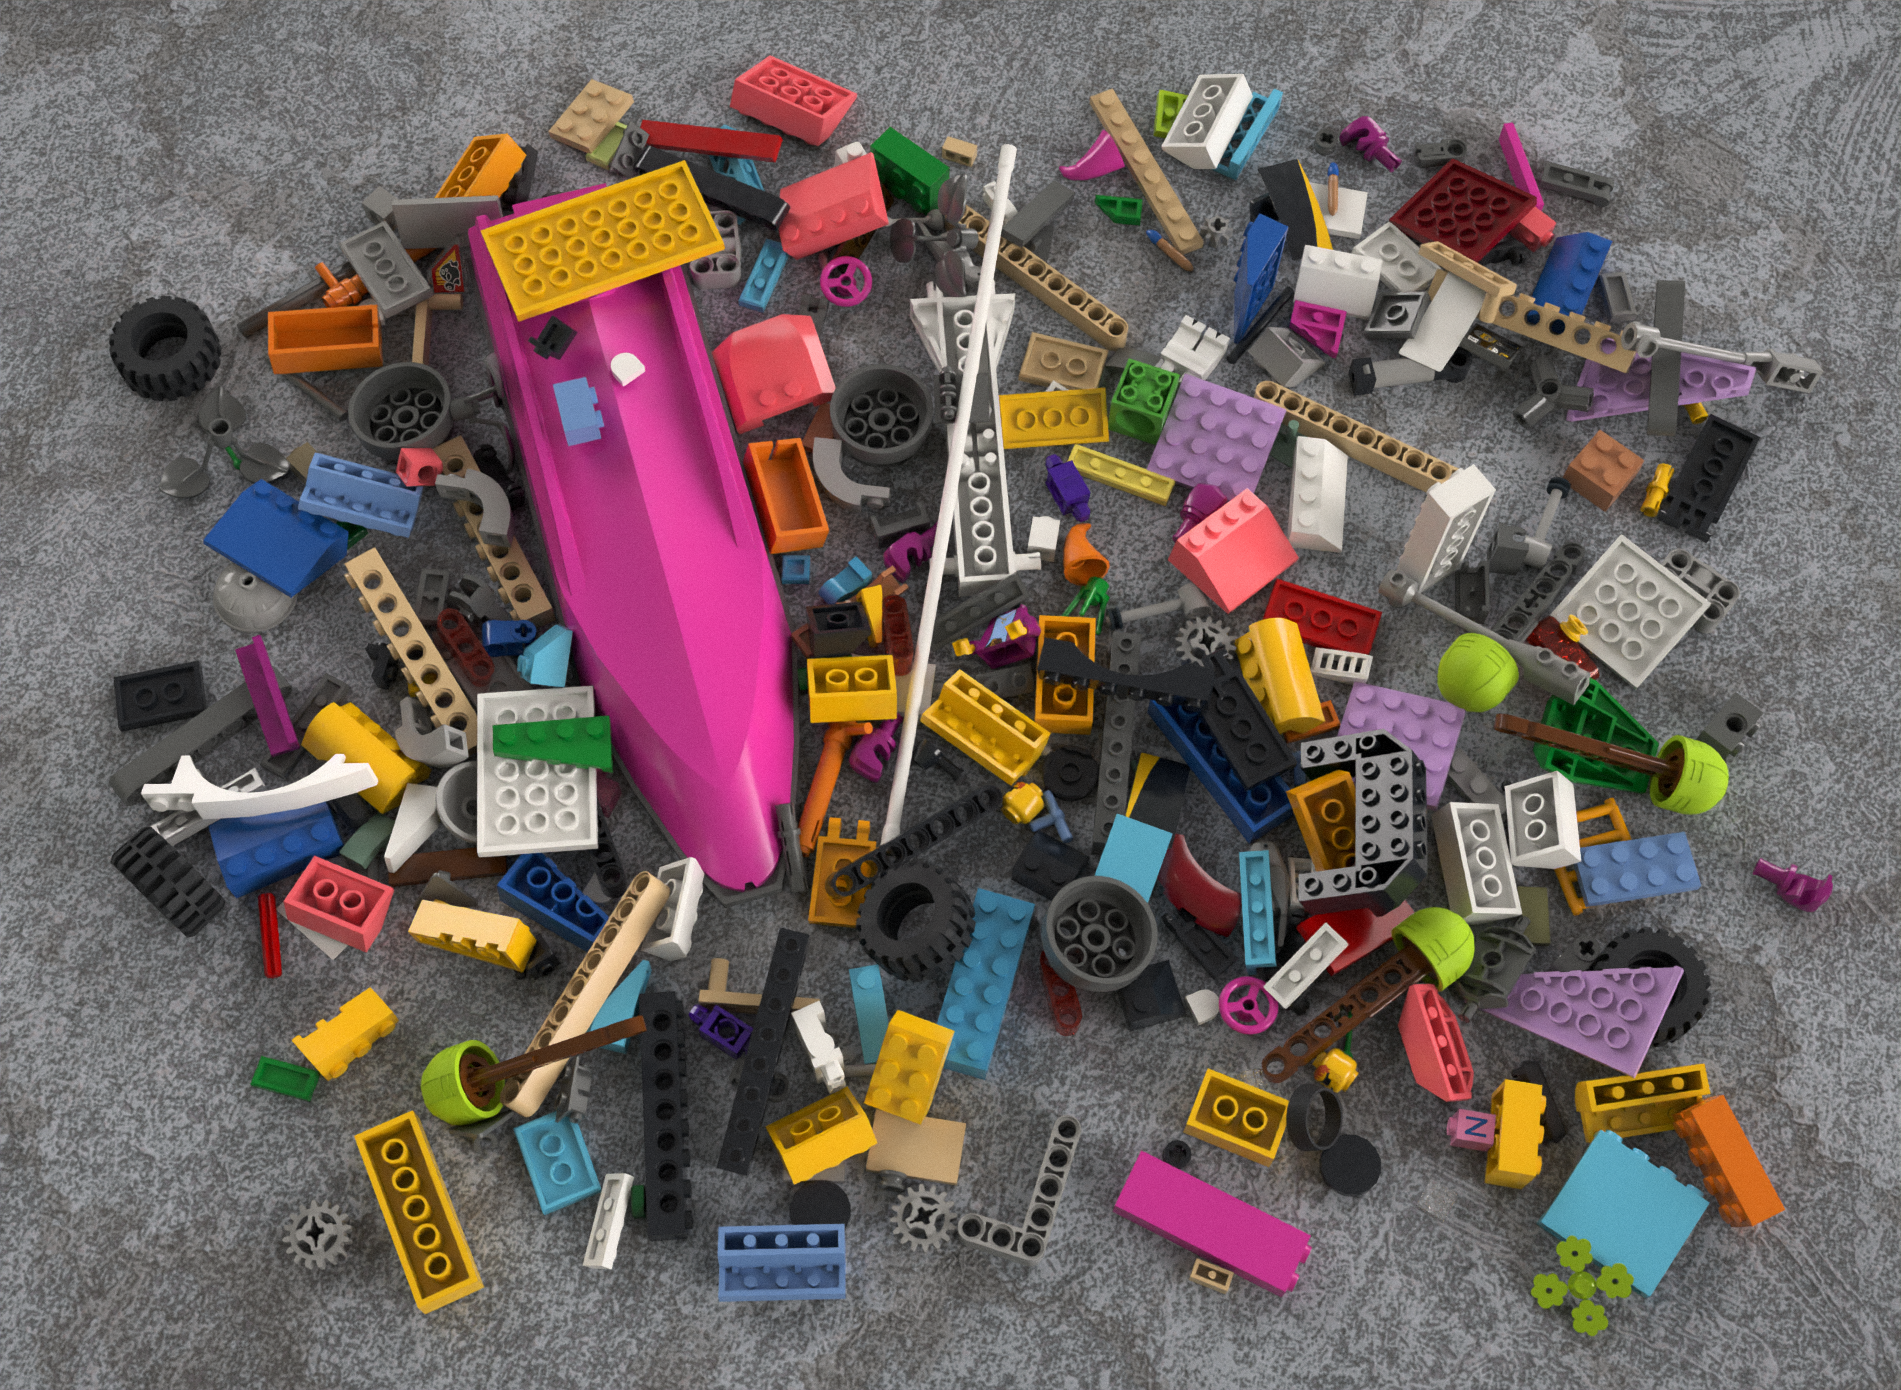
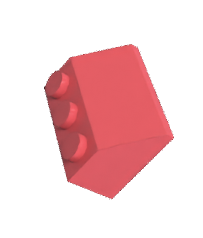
M314 856L283 902L287 920L367 953L382 929L394 889Z

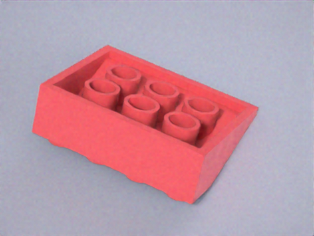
M768 56L735 79L730 107L738 110L742 115L760 120L764 125L774 126L787 135L801 138L809 145L819 146L831 136L856 100L857 93L773 56Z
M872 152L780 189V198L791 207L779 227L783 251L796 260L889 224Z
M1247 488L1177 539L1168 561L1229 614L1293 565L1299 557L1268 506Z

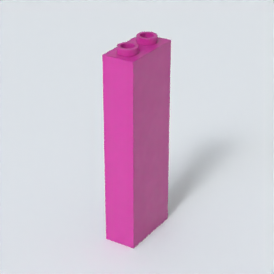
M1142 1150L1112 1211L1202 1258L1234 1272V1274L1279 1297H1282L1286 1290L1293 1291L1299 1278V1274L1295 1273L1299 1262L1305 1264L1312 1249L1311 1246L1307 1245L1311 1235Z

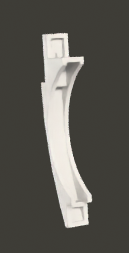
M335 754L315 772L295 783L270 791L242 793L228 791L211 784L203 778L201 771L195 768L190 756H181L171 784H144L141 795L152 810L160 812L166 810H183L188 812L197 810L203 820L252 817L304 808L354 794L376 786L378 779L368 763H344L345 755Z

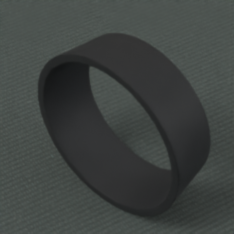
M1310 1083L1302 1084L1293 1092L1287 1107L1286 1124L1289 1137L1294 1146L1301 1151L1326 1150L1332 1147L1337 1141L1342 1128L1343 1113L1340 1100L1336 1093L1329 1088ZM1319 1093L1325 1107V1125L1320 1139L1315 1143L1308 1129V1111L1313 1098Z

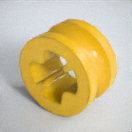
M1572 614L1568 616L1567 622L1562 621L1560 623L1564 633L1575 642L1580 640V635L1588 633L1585 625Z

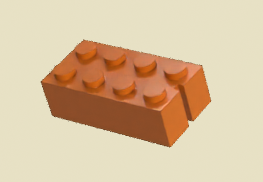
M363 305L268 312V355L273 373L287 374L383 367L382 325L378 306Z
M801 438L777 440L771 460L768 459L773 448L772 441L749 443L743 458V464L770 554L822 548L829 533V528Z
M1724 1095L1701 1099L1671 1114L1674 1119L1673 1127L1676 1133L1686 1141L1690 1149L1688 1150V1155L1692 1163L1701 1169L1705 1177L1703 1178V1183L1707 1191L1716 1197L1720 1205L1718 1211L1727 1224H1730L1731 1227L1755 1226L1785 1210Z

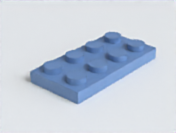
M1685 832L1580 848L1581 862L1573 864L1585 907L1693 891L1701 887Z

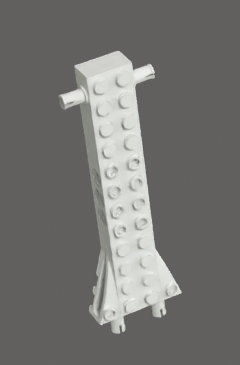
M994 280L977 374L988 373L990 422L968 424L953 512L956 555H954V558L945 559L943 575L955 574V577H958L959 597L974 596L1019 570H1041L1040 552L1015 554L1012 545L996 369L1014 314L1016 293L995 294ZM933 281L926 284L927 298L910 299V318L938 371L941 372L943 367L949 366L952 367L955 374H963L977 295L943 297V292L939 290L937 285L936 291H934ZM955 423L945 424L948 459Z

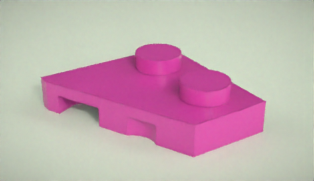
M1295 300L1289 328L1331 358L1336 359L1347 311Z

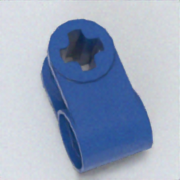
M528 620L486 621L482 624V651L490 657L523 655L522 643H525V647L535 641L536 626Z

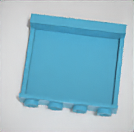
M1608 1129L1605 1132L1599 1130L1595 1132L1591 1144L1546 1213L1542 1214L1536 1224L1560 1241H1566L1567 1237L1571 1235L1577 1237L1578 1240L1587 1239L1591 1243V1251L1589 1253L1593 1256L1592 1263L1601 1269L1606 1265L1612 1267L1615 1263L1624 1264L1627 1268V1273L1634 1277V1282L1630 1285L1631 1289L1643 1298H1647L1652 1295L1710 1202L1703 1198L1704 1193L1690 1184L1684 1186L1675 1180L1677 1175L1664 1166L1658 1168L1650 1163V1157L1643 1151L1635 1147L1631 1150L1623 1145V1139L1613 1131Z

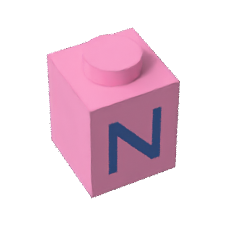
M1458 1109L1453 1117H1449L1447 1123V1135L1451 1136L1450 1146L1487 1152L1494 1143L1496 1115Z

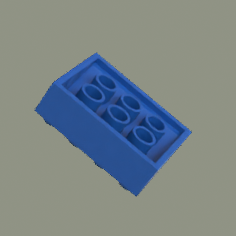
M1262 214L1258 215L1254 223L1250 221L1244 231L1243 236L1246 238L1240 248L1242 255L1237 263L1239 269L1233 280L1236 282L1234 292L1235 344H1238L1244 337L1274 288L1288 231V226Z
M260 479L240 494L204 538L203 544L292 598L347 556L348 531L322 515H313L307 511L299 510V501Z
M328 801L304 808L252 817L221 818L209 825L217 861L226 886L236 899L304 871L314 856L324 860L340 856L339 852L345 845Z

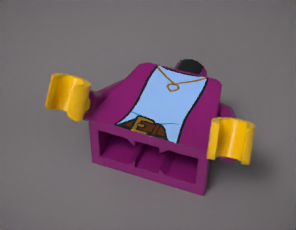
M1018 603L1011 607L1010 611L992 618L980 640L969 642L968 638H963L953 642L952 646L957 657L964 654H978L991 669H995L1033 656L1036 638L1041 633L1040 626L1036 618L1027 613V607Z

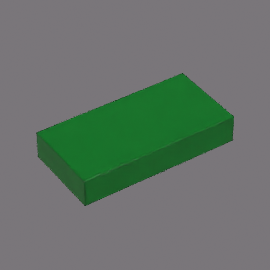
M261 1056L250 1085L254 1088L310 1102L319 1080L320 1072Z

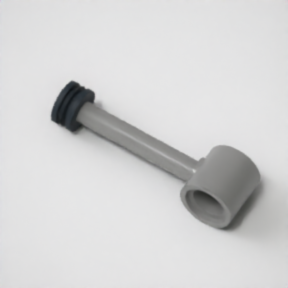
M1553 477L1550 479L1546 489L1550 496L1535 536L1526 535L1523 542L1529 544V551L1523 563L1539 570L1543 569L1552 548V544L1546 543L1545 538L1560 499L1568 496L1571 488L1570 482L1564 478Z
M1191 582L1178 590L1179 599L1120 612L1118 607L1114 608V610L1112 609V611L1107 609L1106 623L1111 631H1115V628L1116 630L1118 628L1123 629V623L1181 609L1187 619H1196L1197 617L1201 618L1208 615L1212 611L1209 597Z

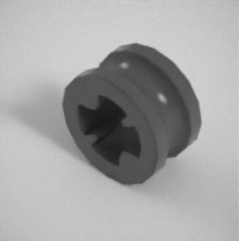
M1320 130L1315 136V151L1321 155L1332 154L1336 149L1338 136L1332 130Z
M880 1170L879 1175L882 1177V1181L878 1182V1188L892 1192L905 1191V1186L902 1184L907 1179L905 1173L894 1170Z

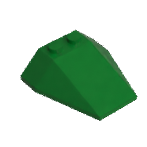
M1591 677L1588 687L1575 705L1553 694L1546 703L1541 724L1656 757L1659 743ZM1534 743L1533 752L1540 767L1549 773L1558 771L1570 782L1639 794L1646 793L1650 779L1649 775Z

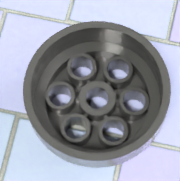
M416 362L395 363L376 370L359 384L349 403V421L357 438L366 450L387 462L397 464L401 448L433 449L450 440L454 430L450 402L454 397L446 380L432 367Z
M875 364L859 368L847 375L838 384L830 402L832 432L835 439L842 440V448L852 458L864 465L876 468L900 465L913 457L930 436L933 425V402L930 392L920 378L904 368L888 364ZM885 401H891L892 403L886 404V403H883V402H885ZM859 408H866L867 410L860 411V410H858V409H859ZM908 416L912 417V419H903V417ZM883 423L886 424V426H878V424ZM855 430L861 431L860 433H857V434L852 433V431H855ZM899 439H904V440H907V441H906V442H898L897 440H899ZM879 446V447H881V448H880V449H877V448H871V447Z
M1087 876L1074 880L1064 886L1048 906L1041 924L1042 946L1053 970L1068 984L1087 991H1114L1132 983L1152 960L1158 940L1156 920L1145 899L1124 882L1105 876ZM1080 910L1087 911L1091 918L1084 917ZM1108 920L1116 922L1119 928L1112 927ZM1060 928H1066L1071 936L1064 935ZM1088 938L1095 939L1099 946L1092 945ZM1116 948L1123 949L1126 956L1118 954ZM1067 955L1075 957L1078 964L1071 963ZM1095 965L1103 967L1106 974L1099 973Z

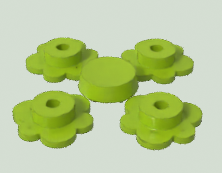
M1571 1235L1567 1237L1566 1241L1559 1242L1556 1246V1252L1561 1256L1560 1264L1564 1267L1570 1266L1571 1270L1575 1272L1570 1276L1568 1286L1565 1282L1559 1281L1555 1273H1550L1548 1276L1537 1274L1533 1280L1534 1287L1531 1289V1295L1538 1298V1304L1542 1308H1550L1553 1304L1556 1306L1562 1305L1563 1296L1567 1294L1569 1289L1574 1297L1584 1299L1580 1302L1579 1308L1576 1307L1572 1310L1571 1314L1574 1318L1573 1328L1579 1333L1587 1332L1588 1335L1595 1336L1598 1330H1604L1608 1327V1319L1604 1315V1307L1602 1305H1594L1588 1298L1595 1294L1597 1287L1600 1290L1606 1291V1295L1609 1298H1615L1617 1295L1621 1298H1627L1631 1294L1630 1285L1633 1284L1634 1277L1627 1273V1268L1624 1264L1615 1263L1612 1267L1603 1266L1601 1269L1602 1275L1595 1281L1590 1273L1583 1271L1585 1264H1590L1593 1260L1592 1254L1589 1253L1591 1251V1243L1587 1239L1578 1240L1577 1237Z

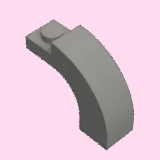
M815 437L813 463L816 476L825 494L835 504L848 511L860 514L862 513L863 503L867 504L868 507L876 509L883 508V506L890 507V488L858 484L845 476L841 469L844 451L842 440Z
M467 469L465 478L455 474H448L447 476L437 474L435 485L440 497L473 502L484 510L479 529L484 544L511 547L515 532L514 517L504 490L494 479L472 469Z
M408 696L400 701L402 726L395 730V736L399 748L407 757L435 768H449L468 758L466 732L445 724L432 731L429 706L423 708L420 701Z

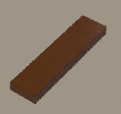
M477 847L412 854L395 873L388 872L390 887L427 884L432 875L438 873L439 870L450 872V881L504 876L508 872L507 855L479 857Z

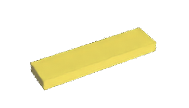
M1078 444L1074 445L1068 461H1073L1081 476L1163 506L1167 505L1176 483L1174 479Z

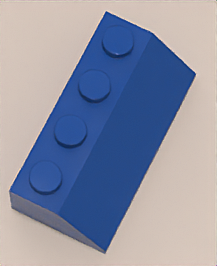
M1590 232L1557 237L1531 296L1536 298L1534 304L1544 307L1545 302L1560 307L1559 313L1569 316L1570 312L1582 315L1612 241ZM1533 310L1528 313L1527 322L1536 325L1540 321V314ZM1559 319L1553 322L1552 331L1562 334L1565 330V323Z

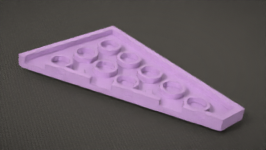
M1608 338L1603 341L1602 350L1607 354L1613 353L1616 349V342L1612 338ZM1681 352L1678 406L1746 396L1749 394L1756 367ZM1636 354L1628 373L1586 359L1577 386L1594 389L1593 405L1588 412L1568 410L1566 420L1573 422L1648 410L1652 356L1642 358Z
M1674 966L1671 968L1641 967L1639 969L1618 968L1603 969V971L1582 972L1581 970H1575L1570 972L1553 971L1521 974L1507 997L1508 1007L1479 1008V1010L1635 1079L1684 970L1681 967Z

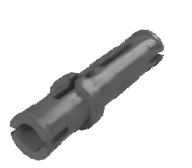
M794 803L775 805L779 823L777 834L778 838H781L790 892L809 889L800 847L799 834H801V830L797 828Z

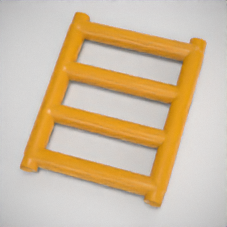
M1613 797L1604 801L1605 804L1576 811L1577 823L1609 815L1615 828L1612 831L1579 839L1580 848L1632 840ZM1565 866L1554 869L1573 915L1577 916L1583 913L1582 909L1590 908L1585 907L1583 897L1578 898L1572 884L1578 881L1575 870L1568 872Z

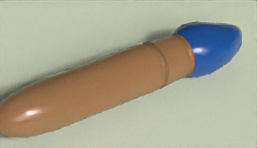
M1332 162L1327 172L1329 177L1328 211L1330 215L1334 216L1338 210L1339 169L1337 164Z
M1155 230L1146 231L1150 241L1157 245L1181 268L1186 271H1193L1192 263L1164 240L1160 233Z

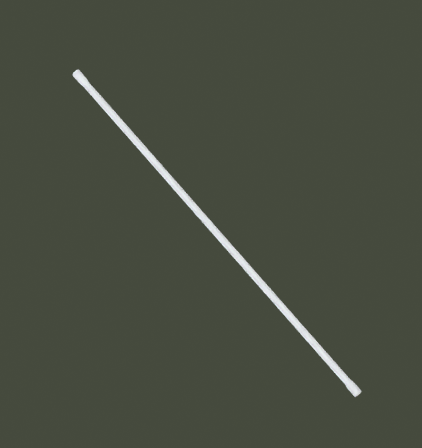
M1010 144L1002 145L1000 151L998 176L886 824L883 828L880 845L900 834L903 804L1010 178L1014 169L1017 151L1016 147ZM887 848L885 851V855L895 856L892 849Z

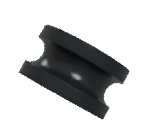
M1171 1141L1163 1150V1162L1177 1169H1182L1191 1160V1149L1184 1141ZM1175 1147L1180 1148L1179 1153L1184 1152L1185 1157L1179 1160V1163L1174 1162V1157L1170 1158L1169 1153H1172Z

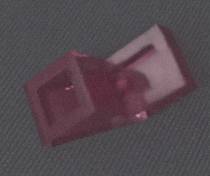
M596 768L597 798L603 815L609 818L622 792L619 783L605 778L608 772H603L602 769Z

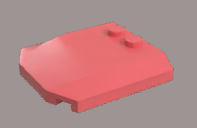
M778 315L731 333L712 351L720 381L739 435L764 426L762 420L811 402L814 407L831 401L836 389L811 316Z

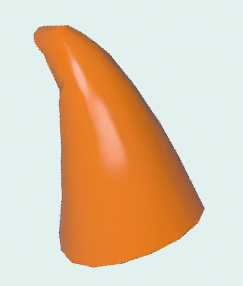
M1079 523L1071 527L1064 542V575L1070 583L1077 586H1086L1090 577L1102 579L1108 573L1110 567L1109 561L1086 538V532L1091 528L1090 523Z

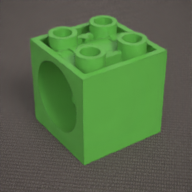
M1129 358L1111 401L1108 430L1157 445L1176 397L1180 374Z

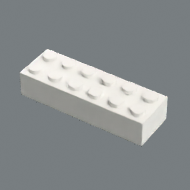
M1474 464L1465 470L1463 468L1456 470L1449 477V480L1443 484L1440 482L1435 483L1426 492L1427 497L1421 505L1420 514L1415 519L1416 524L1410 532L1411 536L1404 546L1405 550L1399 558L1400 562L1396 570L1402 571L1407 577L1416 581L1419 593L1427 590L1460 568L1496 491Z

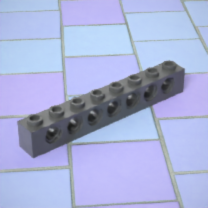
M1113 631L1108 670L1122 674L1138 675L1141 634ZM1123 694L1106 695L1091 847V854L1102 855L1116 814L1125 816L1135 700L1129 699L1127 695Z

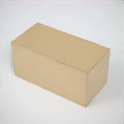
M947 136L942 147V158L972 167L977 156V145Z
M1197 1258L1189 1280L1226 1294L1234 1272Z

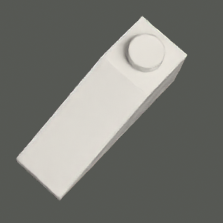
M407 783L384 856L388 872L395 873L438 828L440 817L435 801L437 787Z

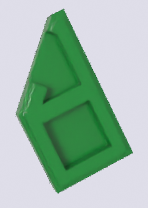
M1095 195V204L1114 223L1140 226L1143 199Z

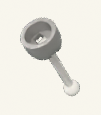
M939 209L931 210L925 218H907L914 223H917V220H921L933 230H944V215L940 213ZM888 217L889 224L885 227L891 226V224H894L899 219Z

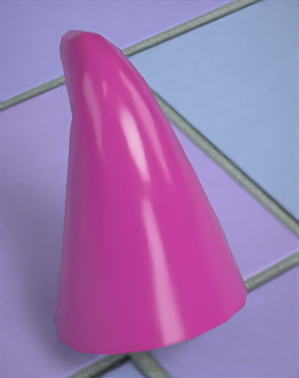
M1102 130L1095 143L1076 165L1069 167L1059 166V170L1063 177L1077 181L1097 178L1123 168L1125 165L1113 138L1107 131Z

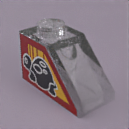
M463 233L456 234L434 259L431 269L427 270L428 284L433 285L434 294L466 293L469 280Z

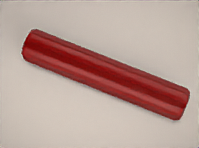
M272 893L260 894L258 896L264 975L269 979H273L282 975L276 899Z

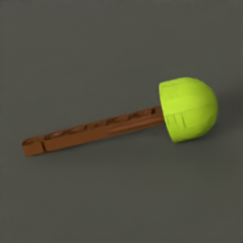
M1499 713L1495 717L1493 729L1498 732L1515 737L1518 736L1525 740L1651 776L1650 797L1656 807L1687 815L1703 813L1713 808L1723 798L1728 787L1729 774L1725 761L1714 748L1701 741L1675 735L1666 741L1657 757H1653L1517 716Z
M1439 907L1421 909L1402 921L1391 931L1393 941L1399 952L1346 991V995L1289 1037L1283 1048L1279 1045L1268 1053L1261 1063L1264 1077L1272 1083L1285 1081L1298 1071L1297 1067L1309 1063L1366 1018H1372L1406 992L1409 986L1416 984L1420 980L1425 984H1435L1438 992H1441L1459 979L1470 967L1475 951L1474 936L1467 922L1455 912ZM1389 973L1399 974L1401 981L1397 984L1391 985L1384 980L1385 976ZM1367 990H1372L1378 994V998L1368 1003L1362 1000L1361 995ZM1341 1011H1351L1352 1017L1343 1016L1341 1018ZM1338 1021L1339 1028H1336L1334 1022ZM1319 1026H1328L1331 1029V1034L1326 1038H1319L1314 1032ZM1301 1043L1308 1047L1306 1054L1302 1056H1295L1291 1053V1048L1296 1044ZM1278 1061L1284 1065V1070L1279 1074H1271L1267 1070L1268 1065Z
M643 1015L613 1023L503 1062H499L494 1052L487 1045L477 1040H469L448 1047L436 1054L423 1072L421 1091L424 1103L434 1116L452 1125H468L493 1117L503 1107V1104L500 1102V1093L505 1085V1079L646 1032L647 1029Z

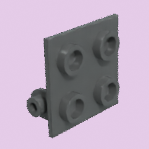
M949 366L943 367L939 375H934L935 424L955 423L963 374H955L952 367ZM988 373L977 374L969 423L990 422Z

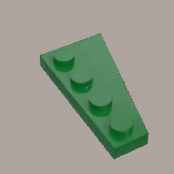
M610 716L492 725L493 753L496 757L531 762L534 759L547 761V764L559 765V763L576 765V768L588 769L591 767L602 769L603 772L613 773Z

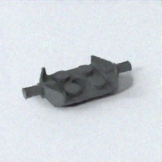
M1520 915L1513 927L1491 926L1484 929L1474 943V957L1470 967L1459 979L1453 982L1454 989L1466 1002L1458 1015L1459 1019L1463 1022L1469 1023L1479 1008L1508 1007L1507 997L1531 957L1533 956L1534 959L1538 958L1536 948L1528 937L1523 934L1531 922L1526 916L1523 918V915ZM1494 958L1500 960V962L1494 966L1486 965L1487 961L1493 960Z

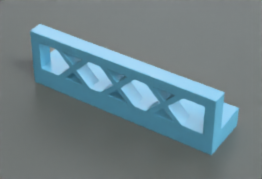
M1273 89L1268 98L1256 92L1252 93L1253 98L1231 141L1242 139L1241 144L1238 148L1233 149L1229 142L1227 151L1222 156V158L1231 157L1229 167L1219 163L1217 168L1212 170L1234 180L1238 178L1278 112L1283 92ZM1254 102L1263 105L1260 112H1254L1252 108ZM1253 121L1250 129L1244 131L1241 124Z
M725 124L721 127V129L736 130ZM709 155L715 172L765 191L753 160ZM725 159H729L730 162L727 173L723 171ZM736 216L739 225L746 220Z
M1269 850L1239 852L1245 965L1248 975H1257V968L1276 967Z

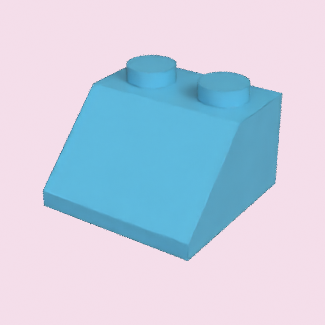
M556 624L525 647L523 655H519L517 662V672H520V677L530 684L565 688L573 631Z

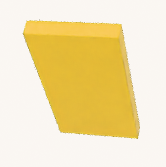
M1106 388L999 395L1003 449L1109 442Z

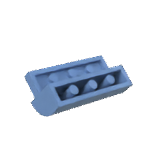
M315 453L308 469L306 486L299 500L298 509L313 515H322L334 518L340 522H349L368 529H376L395 536L409 538L416 521L424 486H406L398 474Z
M845 1224L718 1227L719 1302L846 1299Z

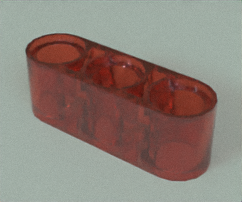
M888 595L882 600V635L885 655L893 656L895 675L904 676L912 670L914 652L907 603L899 595Z
M447 608L441 611L437 617L438 635L468 680L477 687L488 685L494 675L492 659L458 610ZM445 620H453L458 626L454 629H446L442 623ZM469 643L473 650L463 653L458 649V645ZM477 666H484L488 669L489 673L485 676H478L474 673L473 669Z
M1548 615L1539 621V624L1527 637V642L1530 645L1548 648L1553 654L1562 659L1575 662L1581 669L1589 672L1592 679L1597 680L1600 674L1597 666L1582 648L1564 633L1560 623L1553 616Z
M1043 950L1039 960V973L1054 1027L1060 1035L1072 1036L1078 1032L1082 1020V1011L1076 989L1061 979L1053 968L1045 964V961L1048 959ZM1062 986L1067 989L1068 993L1065 996H1057L1053 993L1052 989ZM1064 1014H1070L1075 1018L1076 1022L1067 1025L1061 1021L1060 1017Z

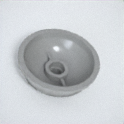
M232 562L221 572L217 579L213 592V604L218 616L227 626L241 632L257 633L269 630L283 622L292 612L298 593L290 598ZM253 580L252 584L245 585L248 581Z
M477 761L460 763L446 772L438 784L435 801L437 812L445 828L455 837L465 842L477 844ZM467 809L473 810L475 816L470 815Z

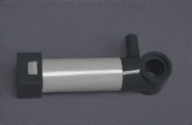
M1457 347L1442 371L1439 372L1410 358L1372 362L1371 357L1353 359L1348 375L1353 394L1357 396L1372 394L1374 388L1438 380L1459 383L1466 378L1473 360L1469 351Z

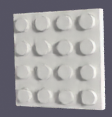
M1621 534L1549 615L1547 620L1564 632L1560 627V623L1562 621L1567 622L1570 614L1577 617L1585 625L1588 633L1580 635V640L1576 643L1634 689H1637L1710 607L1711 603Z

